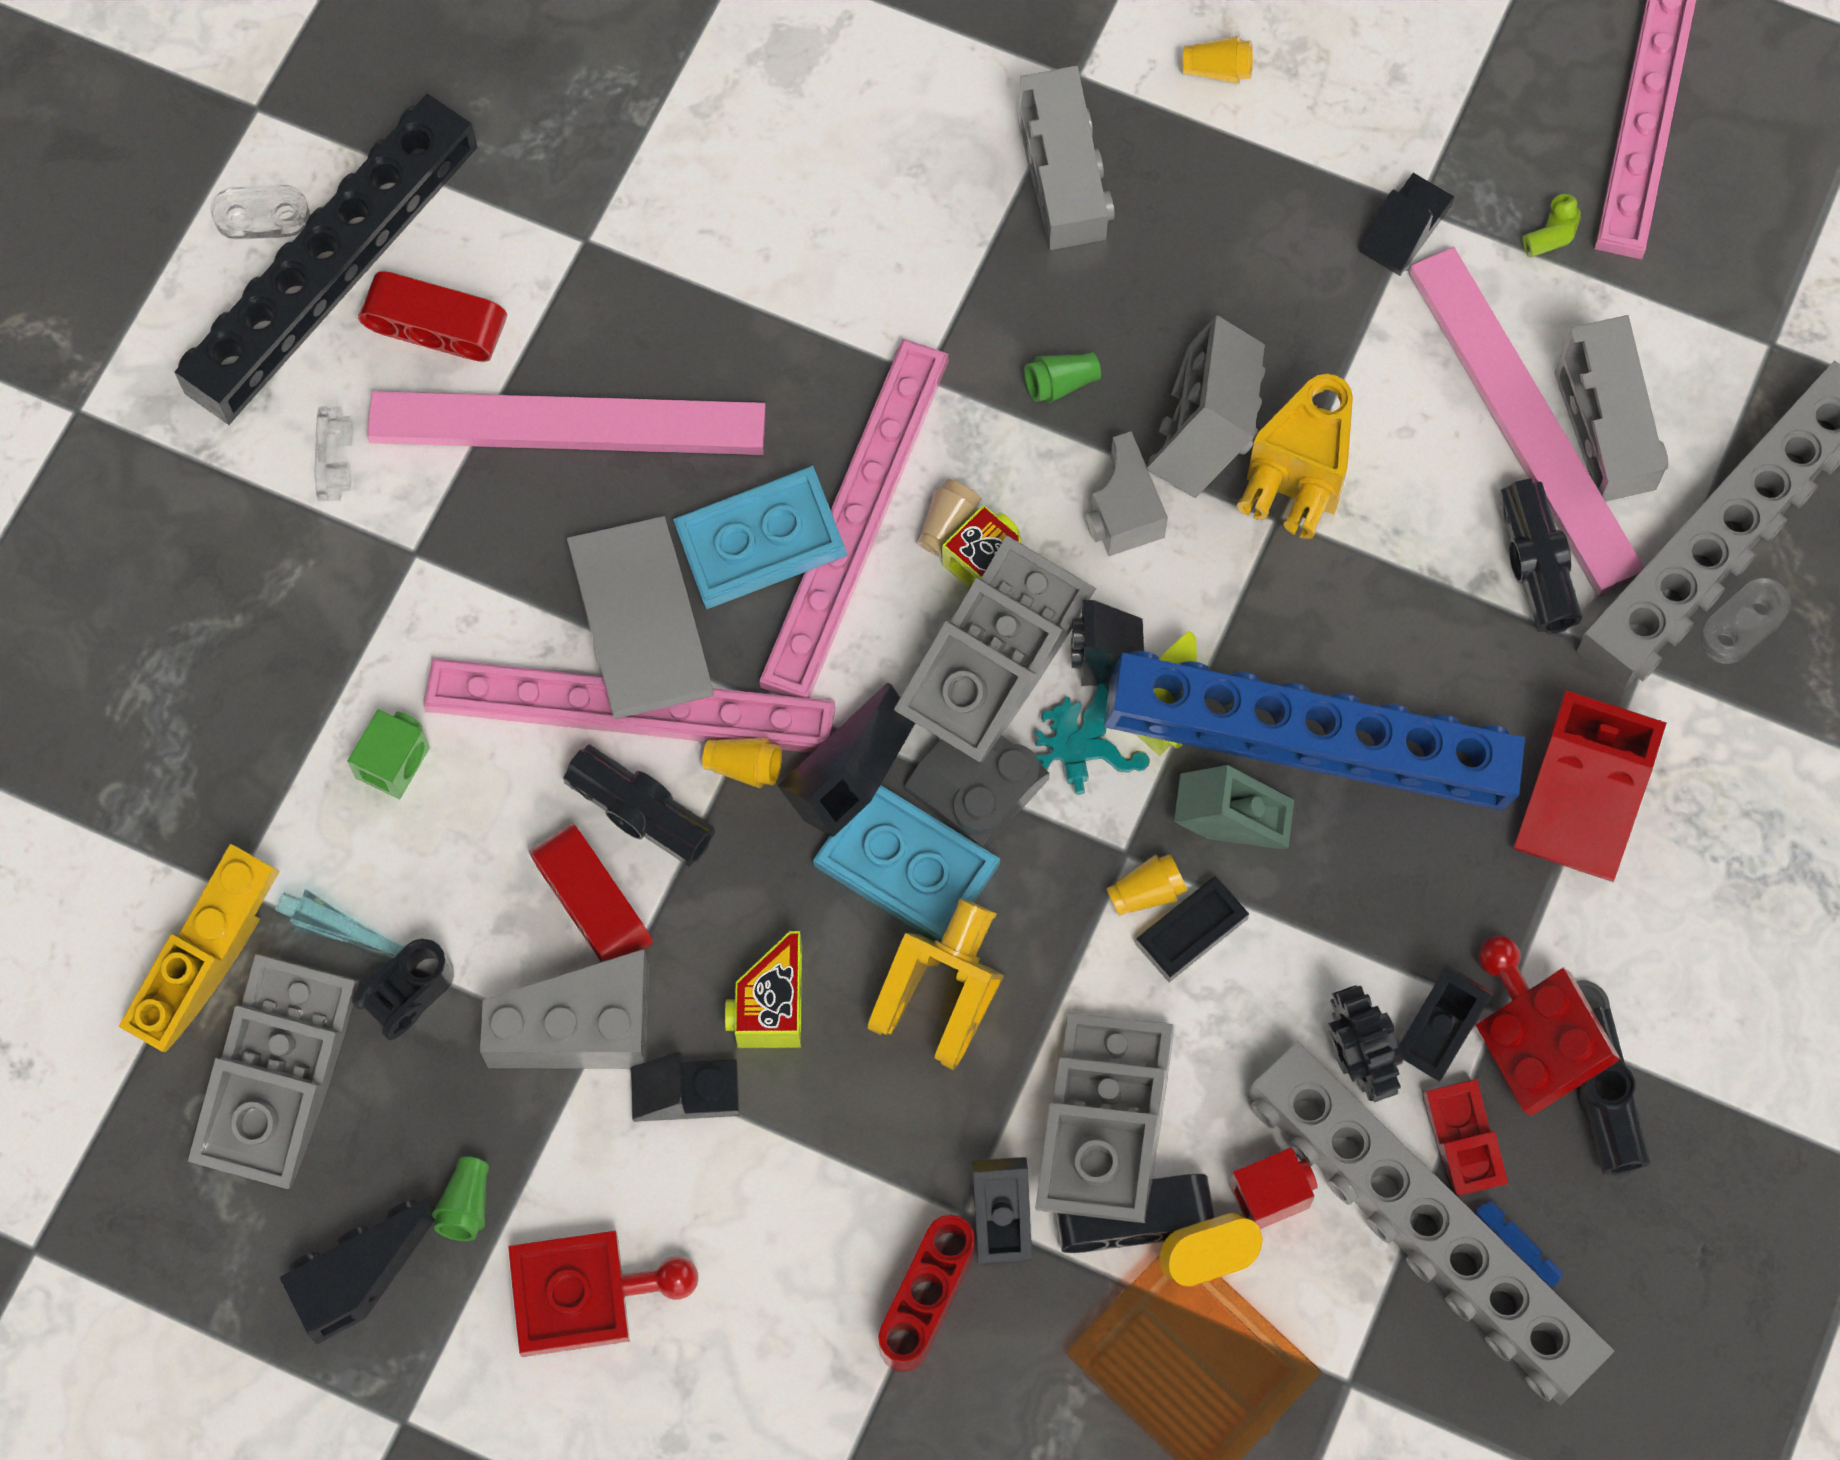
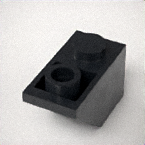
M1083 600L1082 618L1072 619L1071 669L1081 668V686H1099V683L1110 686L1112 669L1122 652L1144 651L1143 618L1096 600Z

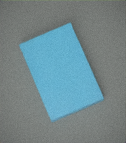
M814 466L673 519L706 609L848 556Z
M880 785L872 801L834 837L830 835L814 858L813 865L931 940L941 941L958 905L959 898L975 902L1000 865V858Z

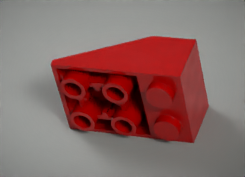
M1566 690L1551 726L1513 850L1614 882L1654 767L1667 722Z

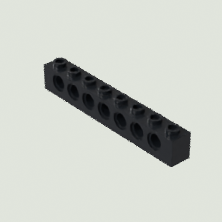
M426 94L416 106L408 107L402 114L398 126L386 139H381L373 145L368 154V159L355 173H350L343 178L337 188V193L324 207L317 208L309 216L305 228L292 242L285 243L278 250L274 262L261 277H255L247 284L242 298L232 309L216 318L211 326L210 333L197 347L189 349L182 356L174 373L184 394L230 425L478 148L472 123L429 94ZM418 149H425V150H426V151H424V152L421 153V154L411 155V153H412L413 151H415V150H418ZM395 183L391 188L379 189L384 184ZM357 217L365 218L359 223H348L350 220ZM334 252L327 258H317L321 253ZM294 286H302L296 293H285ZM271 321L265 328L253 329L260 322ZM239 356L232 364H221L228 357Z

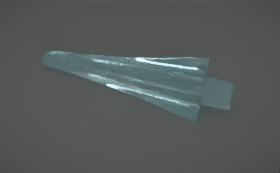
M307 889L304 890L301 899L283 892L277 902L275 911L291 917L290 922H293L294 931L360 945L394 957L404 948V946L383 937L355 921Z

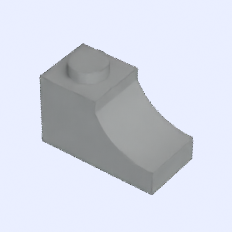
M1132 431L1113 437L1111 461L1114 474L1103 490L1093 493L1092 510L1086 514L1088 527L1094 541H1103L1108 556L1163 539L1166 533L1168 517L1149 471L1146 469V464Z

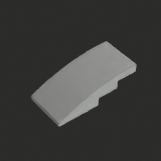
M665 516L568 537L569 553L578 581L582 604L613 719L714 696L699 634Z
M1006 535L981 580L975 579L951 622L945 621L894 710L982 763L1012 722L1072 630V619L1079 618L1082 613L1083 600H1090L1097 588Z
M255 954L242 1005L235 1006L222 1057L215 1058L187 1162L288 1190L292 1189L333 1075L354 1005L352 999L360 984L359 980L263 954Z
M1068 1013L1062 1057H1059L1053 1103H1050L1035 1205L1037 1211L1145 1223L1174 1036L1173 1024Z

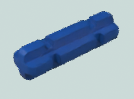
M1487 1201L1474 1212L1551 1289L1561 1280L1563 1276L1562 1271L1549 1258L1545 1261L1540 1256L1543 1252L1513 1221L1507 1223L1503 1219L1506 1214L1494 1202Z

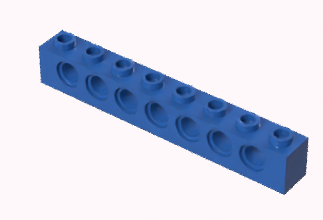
M1147 651L1122 652L1112 669L1103 724L1104 728L1499 811H1504L1519 796L1525 737L1511 735L1507 729L1500 726L1484 725L1478 728L1459 724L1457 718L1449 715L1426 717L1412 714L1408 708L1397 704H1384L1379 707L1360 703L1357 697L1350 694L1337 693L1327 696L1310 692L1308 687L1298 683L1275 685L1261 682L1259 677L1250 673L1235 672L1230 675L1210 671L1208 666L1199 662L1187 661L1176 664L1159 660L1157 655ZM1162 688L1172 694L1175 703L1168 704L1160 701L1154 694L1153 689ZM1204 699L1218 701L1223 706L1225 714L1211 712L1205 705ZM1255 709H1262L1270 713L1275 725H1267L1261 722L1255 714ZM1305 720H1313L1319 723L1325 735L1320 736L1312 733L1306 726ZM1356 730L1368 733L1374 741V746L1363 744L1358 739ZM1406 741L1417 743L1422 748L1424 757L1411 753L1406 745ZM1456 751L1466 753L1471 758L1474 767L1463 765L1458 760Z

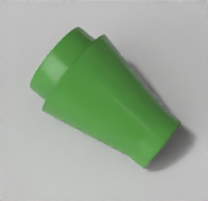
M1093 352L1074 355L1036 356L1034 362L1028 363L1024 367V379L1030 397L1035 402L1044 400L1047 404L1091 382L1099 381L1101 378L1100 363Z
M460 1157L458 1159L456 1169L432 1213L433 1218L436 1220L434 1230L438 1234L452 1240L467 1242L475 1240L478 1231L484 1229L486 1183L489 1165L485 1161L474 1157Z

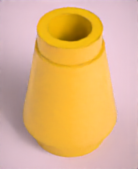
M1240 36L1184 46V74H1193L1194 76L1236 84L1240 83V79H1251L1253 45L1251 40H1241Z
M768 738L723 739L718 741L709 739L704 746L702 755L704 770L713 771L759 789L764 784L774 785L777 782L782 763L780 745L771 744Z
M1171 853L1160 858L1155 854L1115 882L1114 885L1106 888L1119 916L1128 912L1133 913L1177 902L1176 896L1188 891Z

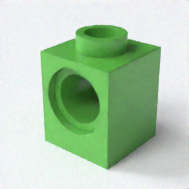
M377 709L347 760L355 778L400 800L430 749L421 723L402 712H396L392 716Z

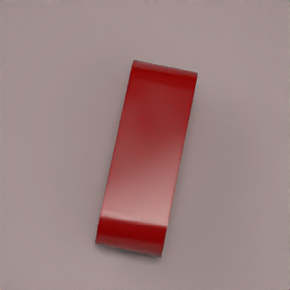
M380 271L374 275L358 314V320L369 330L384 336L469 360L488 362L492 358L508 314L500 305L485 298L392 272Z
M575 824L568 825L529 850V854L541 875L600 962L647 949L654 944L644 924Z
M941 1216L929 1226L880 1327L878 1335L880 1355L885 1364L893 1370L900 1372L912 1371L919 1367L926 1359L972 1262L975 1247L974 1232L969 1223L959 1216ZM949 1233L956 1234L965 1242V1248L954 1256L943 1255L935 1247L939 1237ZM922 1282L935 1283L941 1289L942 1296L932 1305L919 1304L911 1295L913 1289ZM903 1330L912 1332L919 1340V1344L913 1352L900 1355L890 1349L888 1341L894 1333Z

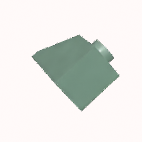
M1229 765L1180 774L1174 822L1210 840L1274 849L1289 848L1294 799Z

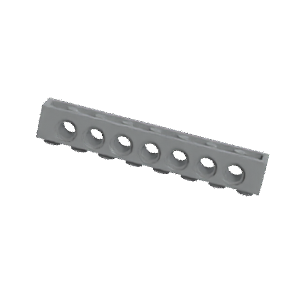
M1834 360L1585 632L1576 652L1623 690L1636 677L1643 682L1651 675L1662 660V657L1657 653L1664 645L1669 642L1675 647L1686 636L1694 625V622L1689 619L1699 607L1707 612L1715 604L1726 589L1721 585V582L1730 572L1739 577L1757 555L1751 549L1762 538L1769 543L1787 522L1788 519L1783 516L1792 504L1800 509L1815 492L1818 485L1813 481L1822 471L1831 475L1840 465V364ZM1817 421H1826L1835 430H1827L1821 427ZM1786 454H1795L1801 457L1805 464L1791 461ZM1756 488L1768 489L1775 498H1767L1760 495ZM1724 522H1736L1743 528L1744 532L1732 531ZM1693 556H1705L1713 563V566H1702L1695 561ZM1670 589L1677 592L1681 596L1682 601L1667 599L1661 590ZM1641 624L1650 631L1651 636L1637 635L1631 630L1629 625Z
M1299 1041L1291 1046L1252 1084L1248 1097L1253 1101L1250 1106L1254 1114L1269 1128H1274L1277 1125L1291 1139L1289 1146L1293 1148L1295 1155L1300 1160L1306 1159L1310 1167L1316 1164L1330 1178L1327 1181L1328 1186L1339 1199L1348 1205L1355 1202L1369 1216L1366 1222L1370 1229L1382 1241L1388 1244L1393 1240L1408 1255L1405 1261L1410 1269L1427 1283L1433 1280L1447 1294L1445 1301L1457 1316L1466 1322L1473 1319L1488 1334L1485 1337L1488 1346L1503 1360L1509 1362L1513 1359L1528 1374L1525 1377L1527 1384L1543 1400L1549 1402L1553 1398L1561 1406L1615 1352ZM1301 1100L1312 1101L1319 1107L1321 1117L1312 1121L1304 1120L1296 1114L1293 1105ZM1338 1138L1351 1139L1358 1146L1360 1155L1353 1159L1342 1158L1334 1151L1332 1142ZM1376 1176L1391 1178L1398 1187V1194L1389 1198L1378 1195L1372 1188L1371 1179ZM1416 1214L1428 1215L1436 1223L1437 1234L1433 1236L1418 1234L1411 1226L1410 1217ZM1461 1252L1471 1256L1476 1263V1274L1464 1276L1457 1273L1450 1263V1255ZM1497 1291L1509 1294L1516 1303V1313L1513 1315H1502L1495 1311L1490 1302V1294ZM1544 1331L1550 1334L1556 1343V1353L1553 1355H1543L1537 1352L1531 1344V1332Z

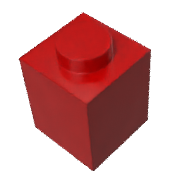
M1292 1147L1234 1171L1229 1182L1231 1191L1243 1216L1255 1222L1260 1229L1309 1209L1315 1197L1313 1190L1318 1188L1315 1175L1306 1159L1298 1161Z

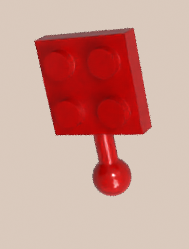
M1500 935L1490 937L1483 942L1478 952L1479 964L1487 974L1500 978L1512 1001L1477 1023L1476 1027L1521 1109L1532 1117L1621 1059L1571 972L1563 967L1530 989L1518 969L1521 954L1517 944L1512 939Z
M616 1230L508 1246L519 1354L521 1357L630 1342L625 1296L661 1292L665 1297L673 1300L687 1298L695 1291L698 1285L699 1275L697 1268L689 1259L682 1256H673L665 1259L657 1270L622 1275L619 1240Z

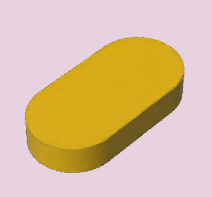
M1238 1213L1225 1214L1181 1228L1169 1235L1161 1247L1159 1256L1161 1269L1167 1277L1183 1286L1198 1285L1249 1267L1259 1256L1263 1242L1262 1232L1255 1222Z

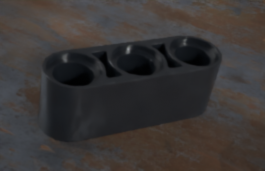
M1186 1174L1152 1179L1145 1223L1056 1213L1061 1251L1064 1253H1085L1165 1242L1168 1236L1176 1230L1215 1218L1209 1180L1205 1174Z

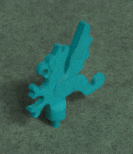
M1099 683L1092 703L1082 716L1083 726L1080 730L1077 718L1082 704L1079 701L1071 705L1070 697H1065L1062 706H1055L1053 711L1047 710L1042 714L1043 723L1048 719L1054 721L1050 728L1056 731V735L1053 738H1047L1041 731H1036L1034 735L1038 738L1035 746L1043 745L1050 747L1052 753L1047 755H1036L1038 762H1042V767L1048 770L1053 761L1060 760L1064 765L1066 781L1068 784L1074 785L1076 795L1085 793L1084 782L1088 781L1089 778L1086 761L1103 759L1118 772L1130 773L1133 770L1143 771L1150 764V758L1146 753L1137 752L1132 755L1131 760H1126L1121 756L1116 746L1108 740L1098 739L1106 734V728L1103 727L1108 689L1104 683Z

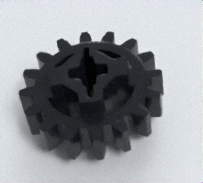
M1354 985L1332 993L1333 999H1330V1003L1334 1010L1332 1013L1334 1021L1328 1023V1033L1335 1048L1336 1060L1343 1074L1348 1073L1352 1082L1358 1080L1362 1093L1366 1092L1368 1100L1374 1101V1103L1399 1094L1398 1089L1401 1088V1085L1397 1078L1400 1075L1397 1066L1403 1063V1055L1398 1047L1394 1025L1387 1012L1382 1014L1378 1006L1372 1007L1370 996L1364 994L1362 986Z

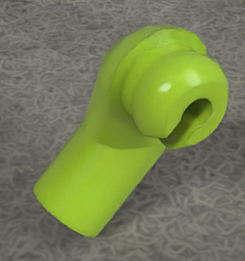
M1570 194L1556 196L1551 201L1552 211L1549 214L1546 227L1522 236L1523 247L1528 257L1532 258L1566 246L1574 239L1581 219V211L1577 207L1578 202L1574 196Z

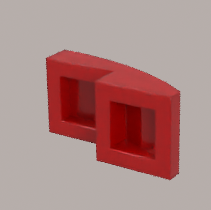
M1473 1079L1422 1092L1435 1141L1453 1193L1456 1196H1461L1509 1184L1496 1132L1490 1131L1478 1080Z

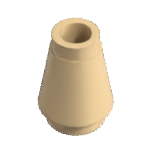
M947 479L943 487H937L917 544L926 551L942 557V545L978 510L977 507L982 498L964 484Z

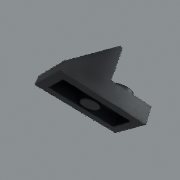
M1413 172L1399 192L1391 190L1359 252L1401 276L1451 208L1454 196Z
M1446 965L1398 1046L1403 1055V1060L1440 1082L1468 1035L1480 1019L1493 992Z
M675 1052L631 1068L633 1122L739 1116L738 1064L736 1059L683 1062L681 1052Z
M1027 1158L972 1161V1187L978 1264L1031 1261L1032 1242Z

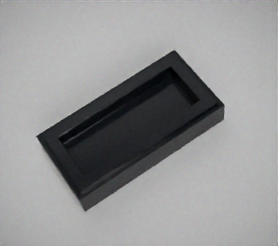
M1214 876L1137 937L1135 945L1164 978L1171 982L1247 921L1249 913L1222 882Z

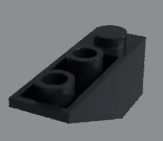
M886 683L777 785L804 822L833 837L872 801L916 724L894 710L901 697L890 683Z
M427 1198L418 1203L415 1199H411L398 1204L387 1213V1220L370 1229L364 1225L348 1231L338 1239V1246L321 1255L319 1252H311L298 1258L290 1264V1272L279 1277L307 1334L316 1344L327 1340L368 1316L434 1223L435 1219L432 1216L434 1209Z

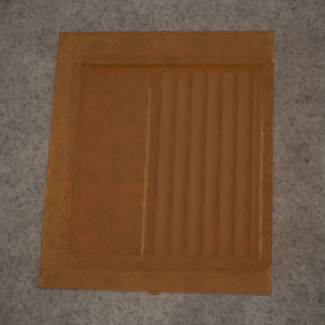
M1159 1256L1125 1291L1119 1293L1115 1302L1066 1352V1355L1082 1370L1083 1374L1173 1460H1242L1263 1436L1269 1435L1274 1424L1322 1374V1371L1222 1277L1194 1286H1183L1163 1273Z

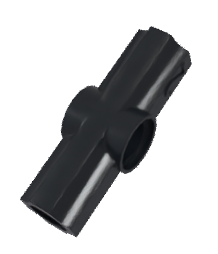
M1532 478L1516 481L1512 485L1501 489L1498 496L1511 539L1509 541L1511 568L1516 581L1524 583L1537 631L1546 632L1548 635L1564 632L1572 626L1580 624L1582 620L1581 608L1570 577L1571 553L1564 532L1561 529L1556 530L1543 483L1533 481Z
M590 744L584 749H580L569 763V767L563 777L564 784L605 810V814L611 822L628 835L638 840H642L645 837L688 867L698 861L707 850L715 834L714 827L674 801L671 793L653 777L641 771L632 773Z
M1596 1007L1592 1008L1621 1060L1580 1085L1578 1098L1582 1110L1588 1115L1602 1174L1618 1175L1647 1167L1651 1161L1633 1096L1636 1089L1635 1079L1632 1072L1625 1065L1611 1008ZM1606 1081L1611 1083L1617 1089L1619 1099L1607 1101L1601 1098L1595 1090V1082Z

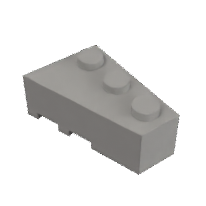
M1078 65L1020 76L1019 130L1049 250L1106 240L1108 221L1115 218L1114 205L1110 191L1103 192L1101 178L1104 177L1103 163L1099 149L1095 150L1092 120L1089 109L1086 108Z
M1218 315L1208 323L1187 347L1171 394L1178 398L1179 402L1173 419L1167 416L1162 421L1159 432L1167 436L1164 447L1157 454L1150 456L1146 468L1148 471L1196 498L1239 453L1244 455L1251 449L1259 432L1256 428L1257 412L1262 403L1259 392L1260 383L1265 374V367L1262 366L1265 344Z
M1629 315L1571 327L1554 374L1589 475L1605 502L1657 490L1665 470L1668 469V455L1663 442L1659 441Z
M645 949L484 999L482 1001L480 1053L487 1067L631 1069L646 1063L650 967Z

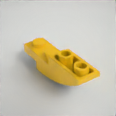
M230 844L179 935L170 934L118 1027L166 1053L210 999L246 945L260 921V918L255 916L280 870L243 849Z

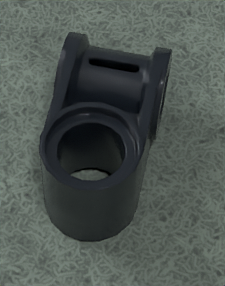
M424 938L413 940L387 965L373 974L358 988L353 996L352 1003L358 1009L365 1008L383 1026L382 1034L388 1040L396 1039L404 1034L418 1020L420 1015L448 990L454 978L453 965L436 942ZM429 958L438 960L437 969L432 975L425 978L415 977V970L420 962ZM382 1000H386L393 1009H388Z

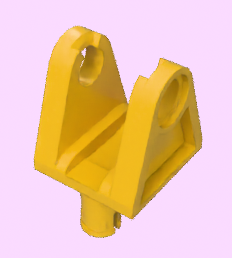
M1331 374L1315 376L1258 432L1254 440L1247 475L1249 482L1242 498L1237 503V508L1240 512L1249 516L1255 501L1258 499L1253 519L1264 520L1269 514V509L1277 492L1296 499L1289 516L1284 522V527L1288 532L1295 535L1302 519L1305 518L1302 525L1303 530L1300 534V538L1303 539L1314 537L1317 525L1324 511L1335 514L1348 469L1353 395L1350 386L1345 380ZM1323 390H1331L1338 395L1340 407L1331 412L1327 409L1317 408V405L1313 404L1312 399L1316 394L1323 392Z
M960 898L941 941H933L921 934L905 933L867 1027L868 1030L876 1034L891 1035L927 967H937L942 962L957 969L956 980L964 983V986L934 1057L941 1061L942 1066L953 1071L963 1058L1004 978V974L979 963L980 958L976 956L990 924L997 914L972 901H965Z

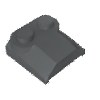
M1004 736L999 738L982 763L941 739L921 760L905 784L904 790L953 830L982 848L987 849L1046 784L1050 773L1039 764L1036 755L1029 748L1020 744H1013Z

